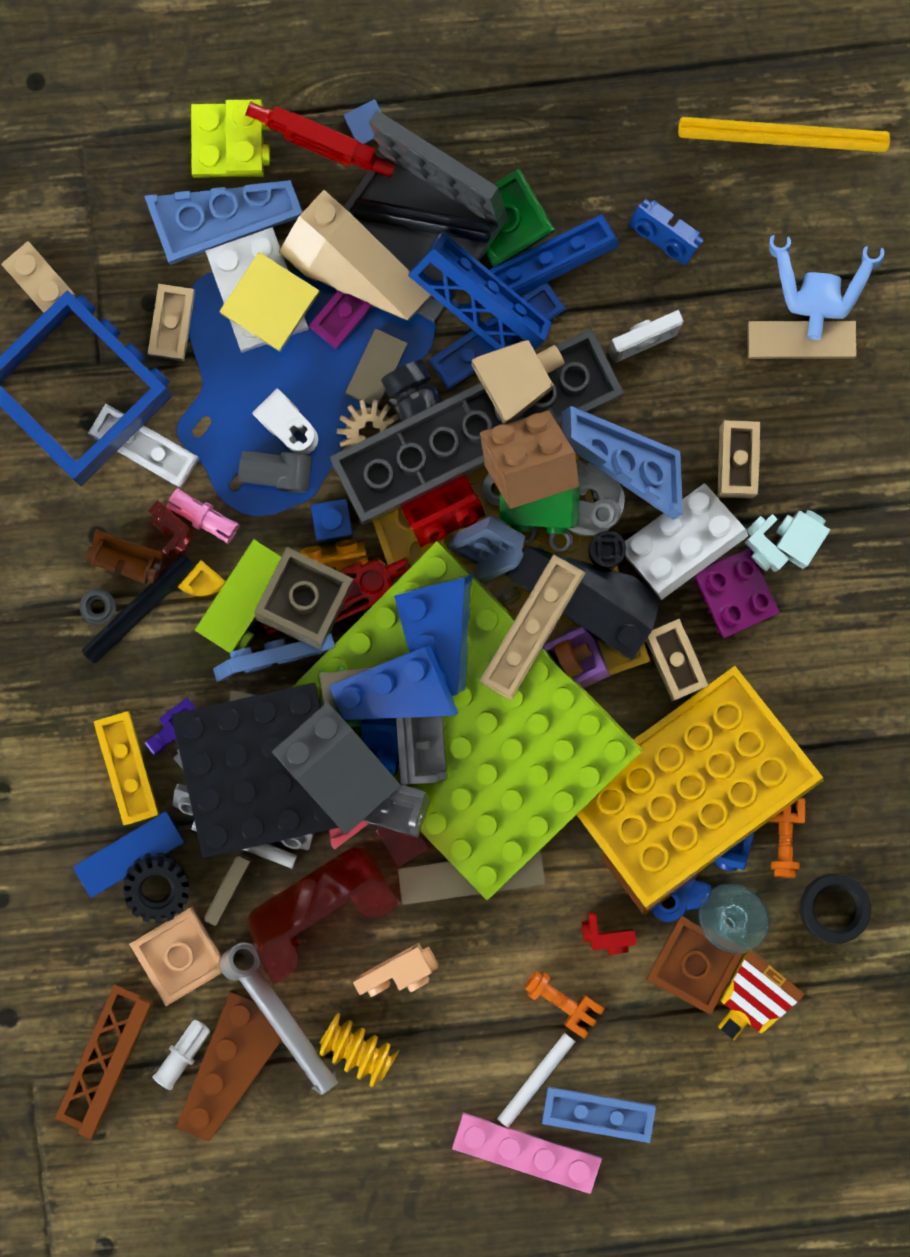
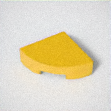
M201 560L178 588L190 595L205 597L219 593L226 581Z

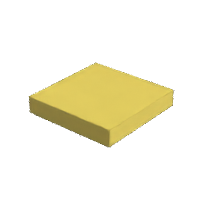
M258 252L219 312L281 352L320 292L312 285Z

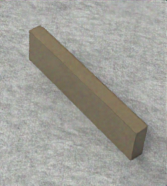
M541 849L498 891L546 885ZM450 862L397 869L402 905L480 894Z

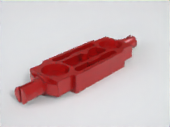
M250 101L245 116L265 123V126L284 134V140L349 167L350 164H353L367 171L373 170L391 179L397 165L377 157V154L374 153V148L294 112L291 113L277 106L269 110Z
M377 557L364 564L359 561L339 570V572L345 575L351 572L356 573V575L351 576L353 578V587L341 610L360 599L368 598V600L340 612L335 622L373 606L393 586V579L405 574L411 568L407 558L404 557L386 566ZM263 623L264 629H267L266 633L269 636L279 631Z

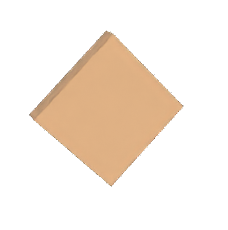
M193 906L129 944L165 1006H168L222 973L220 969L222 955Z

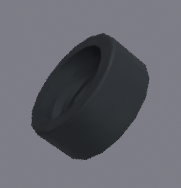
M827 874L816 878L805 888L800 899V915L804 926L813 936L828 943L842 944L856 939L865 931L871 919V902L867 891L858 881L845 875ZM831 887L847 890L854 897L857 906L853 922L840 930H829L823 927L816 919L814 913V904L818 895Z

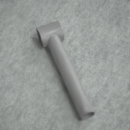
M239 943L230 948L220 959L221 972L230 980H240L302 1070L305 1071L307 1077L314 1085L311 1089L323 1095L338 1084L335 1071L331 1072L325 1062L321 1060L318 1052L258 969L261 958L256 947L249 943ZM235 953L245 957L247 961L245 971L239 970L234 965L233 956Z

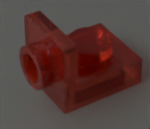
M157 500L148 510L155 517L151 523L165 536H168L171 532L175 534L161 551L169 558L174 554L180 556L192 543L193 540L190 536L194 531Z
M383 827L376 830L377 835L381 838L398 867L429 849L420 833L418 838Z

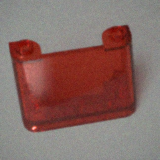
M354 847L345 851L264 902L250 913L247 919V928L263 969L273 985L290 975L298 964L296 948L300 945V942L296 935L349 901L353 900L363 915L372 918L383 916L400 905L401 900L374 856L368 850L362 847Z

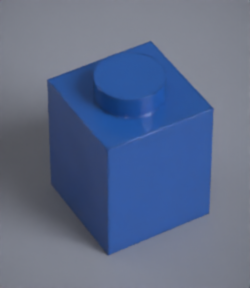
M347 499L311 505L316 540L319 545L354 539Z

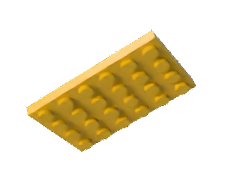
M734 666L636 737L634 741L643 751L577 814V817L646 910H648L815 788L824 779L737 667Z

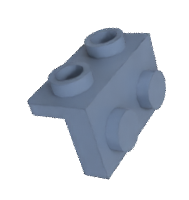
M489 516L451 535L447 548L476 564L473 575L482 584L515 569L520 564L523 558L522 547L525 535L507 526L504 520Z

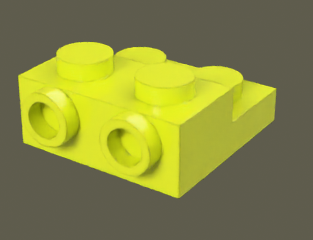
M225 100L226 104H191L193 178L264 177V166H270V144H264V131H270V128L265 126V123L245 116L250 101L263 107L262 101Z

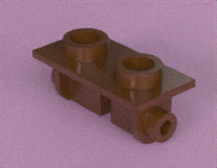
M96 529L92 547L89 546L85 560L90 562V566H97L111 572H115L117 567L121 568V575L140 581L141 584L145 585L147 582L153 584L159 576L164 553Z

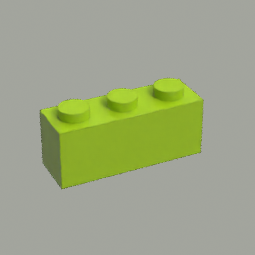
M253 539L195 631L229 653L247 648L254 637V634L250 632L257 621L254 611L281 556Z

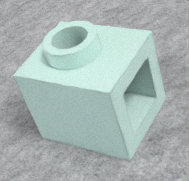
M807 510L806 513L798 511L794 517L787 515L779 526L776 533L781 535L775 546L789 558L790 562L804 569L809 565L830 529L824 526L826 521L818 514Z

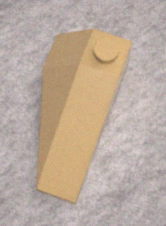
M325 190L298 217L279 250V253L305 277L314 281L318 280L336 288L337 291L355 296L374 307L407 321L432 296L408 276L410 271Z

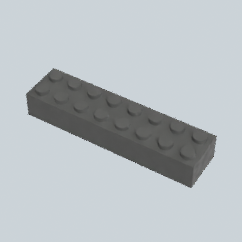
M592 328L556 345L565 364L548 373L553 384L552 390L514 421L549 410L560 429H562L561 412L572 406L593 414L622 399L624 392ZM479 383L329 458L364 527L465 475L467 476L484 468L485 463L480 432L503 425L504 423L482 383Z

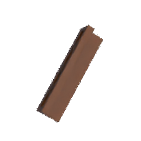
M114 984L55 1119L79 1129L78 1134L90 1140L96 1135L155 1001ZM118 995L135 1002L129 1018L119 1022L113 1009ZM110 1015L113 1024L104 1027ZM126 1024L122 1032L120 1026ZM115 1028L119 1038L116 1048L113 1052L103 1055L98 1042L101 1033ZM95 1049L98 1057L90 1060ZM111 1057V1059H110V1061H109V1063H108V1066H107V1063H106L105 1059ZM100 1061L104 1071L99 1085L88 1088L83 1073L87 1066ZM79 1083H81L83 1091L75 1094ZM96 1091L92 1099L91 1092ZM85 1095L89 1109L84 1120L82 1121L66 1114L71 1101Z

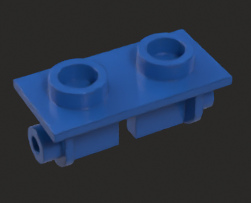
M645 199L638 206L628 226L633 228L638 235L648 239L665 251L670 258L686 266L694 252L697 251L704 241L699 236L700 232L681 219L678 220L674 227L670 226L668 223L674 214L658 204L657 201L653 200L650 202L648 199Z

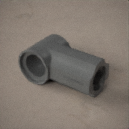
M242 451L238 481L239 483L273 486L277 490L286 492L308 493L312 457L287 452L273 455Z

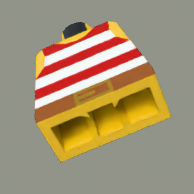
M746 948L719 999L731 1010L717 1027L734 1041L747 1024L762 1034L801 1000L805 994L755 953Z

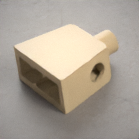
M528 340L472 359V367L504 424L513 422L547 395L553 388L548 373L565 364L562 355L555 345L536 354Z

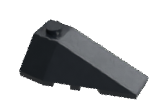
M525 545L522 549L523 558L520 564L515 569L508 571L505 576L531 593L553 554L586 572L562 616L579 628L583 627L600 643L619 656L633 660L653 630L661 600L657 594L633 576Z

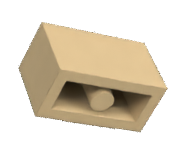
M724 420L719 426L717 497L753 499L758 495L760 422Z
M680 619L651 631L645 642L671 701L708 686Z

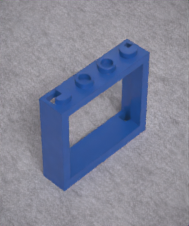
M67 290L0 356V383L56 327L74 312L151 388L76 461L0 385V407L82 487L173 395L165 387L170 381L156 367L149 371L141 363L145 357L132 343L125 347L117 339L121 333L106 318L100 323L92 315L96 308L82 294L75 298Z

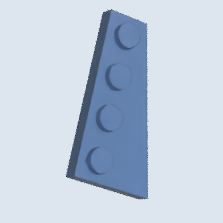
M291 180L250 184L238 188L226 189L222 187L212 188L210 191L191 193L190 191L175 192L172 195L157 196L156 194L144 196L170 265L206 252L205 250L298 219L302 214Z
M572 406L561 412L562 432L576 454L674 520L683 515L680 451Z

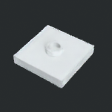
M679 310L652 322L650 320L640 322L631 327L630 332L612 339L608 349L612 362H620L676 337L684 322Z

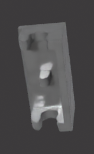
M443 716L396 718L401 785L439 782L438 780L447 779Z
M401 785L362 821L418 838L431 800L426 792Z

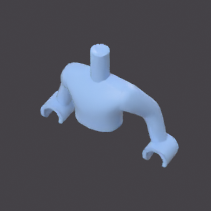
M772 235L769 241V252L773 257L777 258L783 294L788 309L791 313L810 316L807 338L821 340L824 318L844 319L847 317L856 304L871 271L882 265L884 249L881 248L878 258L871 259L867 256L868 246L864 247L862 263L850 282L844 297L841 296V278L839 276L817 272L805 273L800 291L797 292L795 276L789 257L791 239L787 237V245L783 248H778L774 245L775 235Z

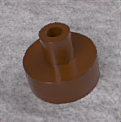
M566 639L554 646L559 662L569 678L584 672L582 660L592 656V652L586 642L574 647L570 640Z

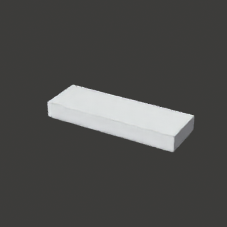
M105 404L88 435L98 441L124 414ZM144 425L117 451L181 489L199 460V457Z

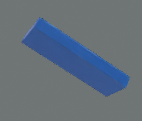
M168 811L73 866V869L90 898H93L126 877L127 869L129 866H134V861L137 858L143 860L145 859V854L151 853V857L157 856V853H164L165 855L185 843V840Z

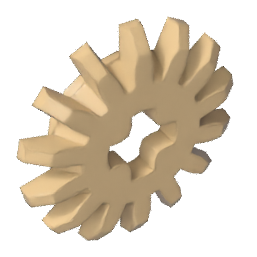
M364 399L359 400L361 409L358 411L352 405H349L347 409L352 416L347 418L341 415L339 418L340 421L347 424L346 428H337V434L347 436V439L339 442L340 446L344 447L350 444L353 446L365 440V435L359 434V429L365 428L366 422H373V427L379 428L381 432L391 427L392 423L399 419L398 415L396 414L388 418L386 414L391 407L386 404L382 411L378 410L379 400L373 399L372 408H366Z

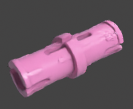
M179 488L173 492L168 500L170 502L166 505L167 509L191 521L194 528L198 530L202 528L227 544L232 541L237 533L236 530L239 529L240 524L213 510V505L208 502L203 504Z

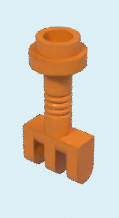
M802 798L796 801V813L791 812L790 805L767 822L779 824L780 843L778 844V861L771 862V870H774V877L796 878V871L800 870V863L793 862L792 835L793 824L805 823V799Z
M534 971L524 986V989L528 991V996L533 1000L542 996L549 1002H552V1004H555V1006H558V1008H561L562 1011L569 1015L564 1025L585 1039L589 1032L582 1026H579L578 1023L582 1019L594 1027L597 1020L588 1015L586 1011L590 1007L595 1013L602 1015L605 1008L585 994L582 995L578 1003L548 983L550 975L545 972L540 974Z

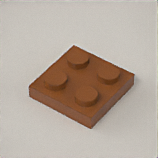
M681 916L676 921L646 980L711 1015L745 950Z

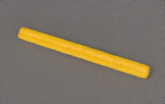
M682 117L678 124L679 137L689 139L887 152L890 146V133L887 131Z

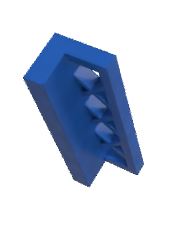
M444 232L433 241L428 253L408 274L411 279L497 350L510 346L507 342V335H518L524 341L528 340L534 351L546 339L552 323ZM431 262L443 272V280H431L422 271ZM452 289L465 290L471 297V303H459L453 298ZM479 312L492 313L498 318L499 326H486L480 321Z

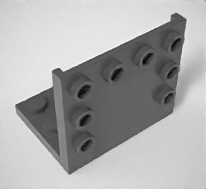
M377 110L369 124L374 133L373 138L379 145L378 150L381 152L378 157L397 165L391 179L373 170L368 171L344 208L353 215L355 200L357 198H364L490 222L492 234L487 243L449 236L477 261H480L508 220L499 187ZM357 219L409 271L428 253L433 241L440 235ZM431 262L422 271L431 280H443V272ZM452 289L453 298L460 289ZM431 296L417 313L436 325L447 308Z

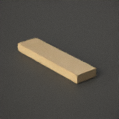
M553 554L481 677L480 683L512 701L586 572Z

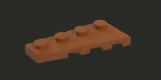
M233 991L229 992L176 1126L177 1129L210 1142L282 1041L253 999ZM291 1015V1016L294 1018V1020L296 1021V1019H297L298 1017H296V1016H294V1015Z

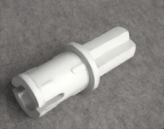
M198 1020L192 1021L177 1044L169 1047L170 1054L152 1078L164 1088L172 1090L173 1085L187 1065H193L195 1062L192 1058L209 1036L210 1029Z

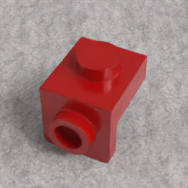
M594 911L587 912L588 920L581 921L584 943L591 942L592 950L607 949V955L628 953V946L637 945L634 929L598 933L597 918Z

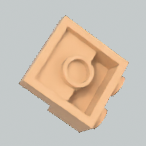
M417 943L355 977L353 984L359 995L368 991L370 997L389 988L391 984L389 979L393 978L399 991L407 987L409 992H412L429 982L428 975L438 969L439 964L429 946L422 949L420 943Z

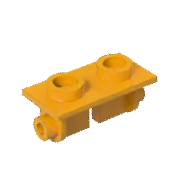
M344 540L338 542L336 547L321 549L320 546H311L300 551L301 554L330 568L336 567L337 571L359 561L362 564L368 562L367 557L360 558L361 556H366L365 542L357 543L356 540ZM354 572L347 574L349 577L356 575Z

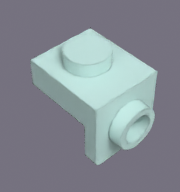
M773 514L766 520L760 516L746 530L750 537L744 543L754 552L751 557L763 570L768 571L771 568L774 572H777L789 558L764 535L777 520Z

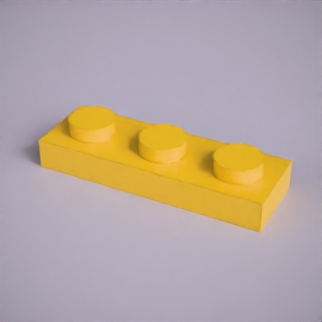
M130 711L93 721L123 825L159 816L160 813Z

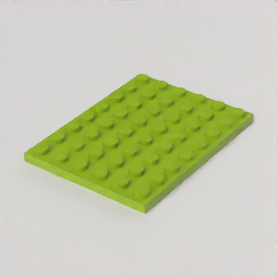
M436 541L334 644L335 648L328 650L293 687L315 682L318 697H322L318 679L320 671L324 670L325 673L336 672L338 667L341 666L345 670L376 667L409 653L394 596L404 591L472 573L441 541ZM472 574L469 604L470 620L468 621L466 687L458 695L452 696L458 714L443 716L447 779L438 780L439 782L408 784L404 786L426 792L431 800L420 830L421 833L488 900L634 760L643 749L573 677H568L563 667L544 647L512 701L479 682L514 623L515 618ZM361 727L352 728L362 740ZM398 766L396 774L392 776L401 784L400 767Z

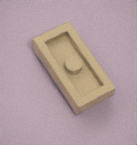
M29 241L1 264L43 313L67 290L74 297H77Z
M158 284L147 353L149 356L178 361L185 360L195 297L194 289Z

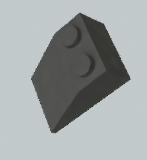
M328 702L272 751L273 755L345 835L401 786Z

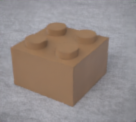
M549 410L480 432L485 467L510 509L579 487L575 451Z

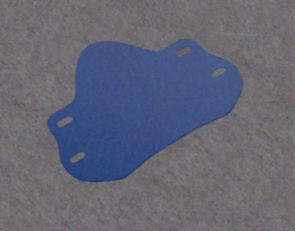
M294 269L288 271L320 292L304 316L309 330L292 335L281 352L266 344L241 353L230 320L219 312L224 302L214 274L210 272L195 282L192 287L195 290V297L189 329V337L201 372L203 385L199 396L179 420L177 436L189 452L199 457V461L205 467L217 495L233 509L251 516L277 514L311 499L317 493L333 465L329 457L341 452L344 448L340 446L339 442L347 439V436L337 434V428H346L347 424L339 420L340 416L343 415L347 418L352 416L347 409L349 405H352L356 411L361 409L359 401L347 396L345 392L375 328L408 343L398 365L399 368L410 362L423 359L428 354L433 344L435 324L418 313L407 321L373 306L340 348L336 350L309 328L311 322L337 292L336 288L318 280L314 281L307 278L299 270ZM278 388L299 409V412L310 422L318 434V445L313 452L308 454V456L312 457L308 493L286 492L277 490L273 486L244 483L238 491H232L229 488V484L239 472L242 451L280 455L283 452L294 453L276 435L270 433L252 414ZM204 416L210 417L212 423L201 437H194L192 434L193 428ZM296 431L294 433L295 442L300 441L304 444L308 440L305 436L306 432Z

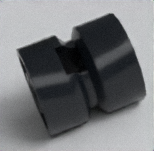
M422 359L405 364L381 379L389 398L397 400L394 408L401 422L442 402L436 387L428 385L431 377ZM418 392L419 396L412 399L410 395Z

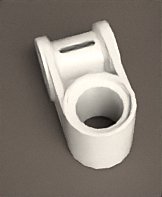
M278 388L252 412L270 433L276 435L292 452L308 455L317 447L319 440L317 432L299 412V409ZM296 431L306 432L305 436L308 440L304 444L300 441L295 442L294 433Z

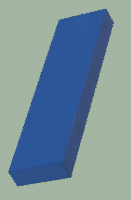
M601 214L489 269V271L520 296L619 247L616 236Z
M547 282L522 296L526 302L550 322L566 311V308ZM492 316L484 324L486 326H499L498 318ZM472 330L428 360V363L447 390L450 391L476 373L472 367V359L497 349ZM507 335V342L510 346L523 341L518 335Z

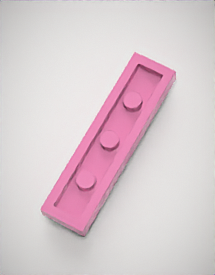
M464 1112L452 1146L453 1150L588 1194L592 1192L602 1160L599 1156L510 1127L508 1128Z

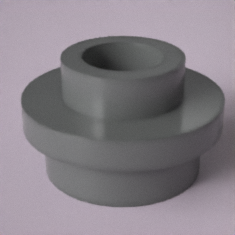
M90 590L80 601V613L91 624H105L115 615L116 602L113 596L105 590ZM96 601H102L105 605L104 611L100 614H95L92 610V605Z

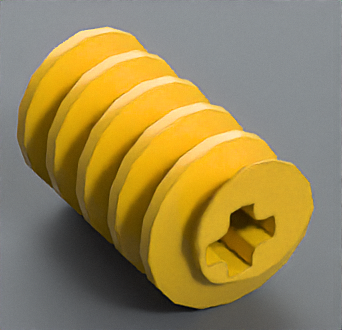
M337 1012L319 1042L321 1044L319 1056L324 1057L330 1051H333L332 1063L334 1065L345 1058L344 1071L349 1072L355 1066H358L357 1079L361 1080L368 1073L371 1074L369 1086L373 1088L383 1080L400 1050L389 1056L390 1044L388 1042L377 1049L378 1037L376 1035L364 1041L365 1028L361 1027L356 1032L351 1033L353 1021L349 1019L340 1026V1013Z

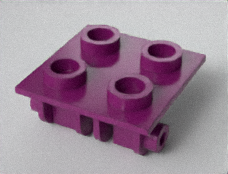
M750 548L709 565L694 576L696 580L693 583L694 585L697 584L702 597H704L705 600L702 602L703 604L707 603L709 607L707 613L712 614L718 629L716 632L717 634L721 633L723 639L780 613L757 563L751 557L753 554Z

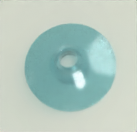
M736 884L719 885L710 890L700 904L699 921L701 928L708 940L719 949L729 953L743 954L757 948L765 939L769 928L768 913L762 901L751 890ZM725 919H730L734 924V928L730 927Z

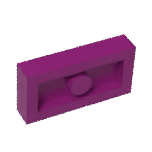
M337 291L311 322L309 328L338 350L373 306L355 296Z

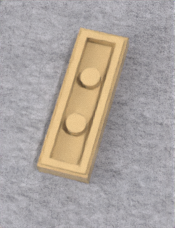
M749 321L747 323L748 359H854L856 357V321H824L821 340L807 338L809 321Z

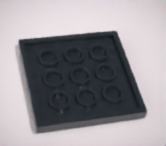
M315 682L171 714L203 858L339 828L272 753L276 747L321 708Z

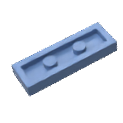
M548 1086L542 1124L650 1143L656 1106Z

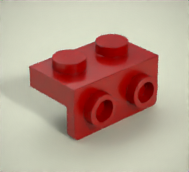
M466 475L401 507L420 547L441 541L447 534L461 527H469L476 523L479 518L485 516L481 502L473 491Z

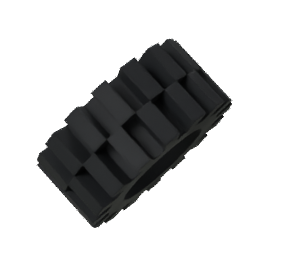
M151 853L145 854V859L143 860L137 858L134 861V866H129L127 869L126 877H124L123 881L124 897L128 909L131 908L134 916L138 918L140 915L143 917V921L148 923L150 919H155V924L162 923L161 919L167 918L168 921L174 919L173 914L176 912L180 914L183 911V905H187L189 900V881L181 863L177 864L172 856H169V858L164 857V853H157L155 857H151ZM155 875L166 878L171 885L169 894L161 900L147 898L142 891L143 883L147 878Z

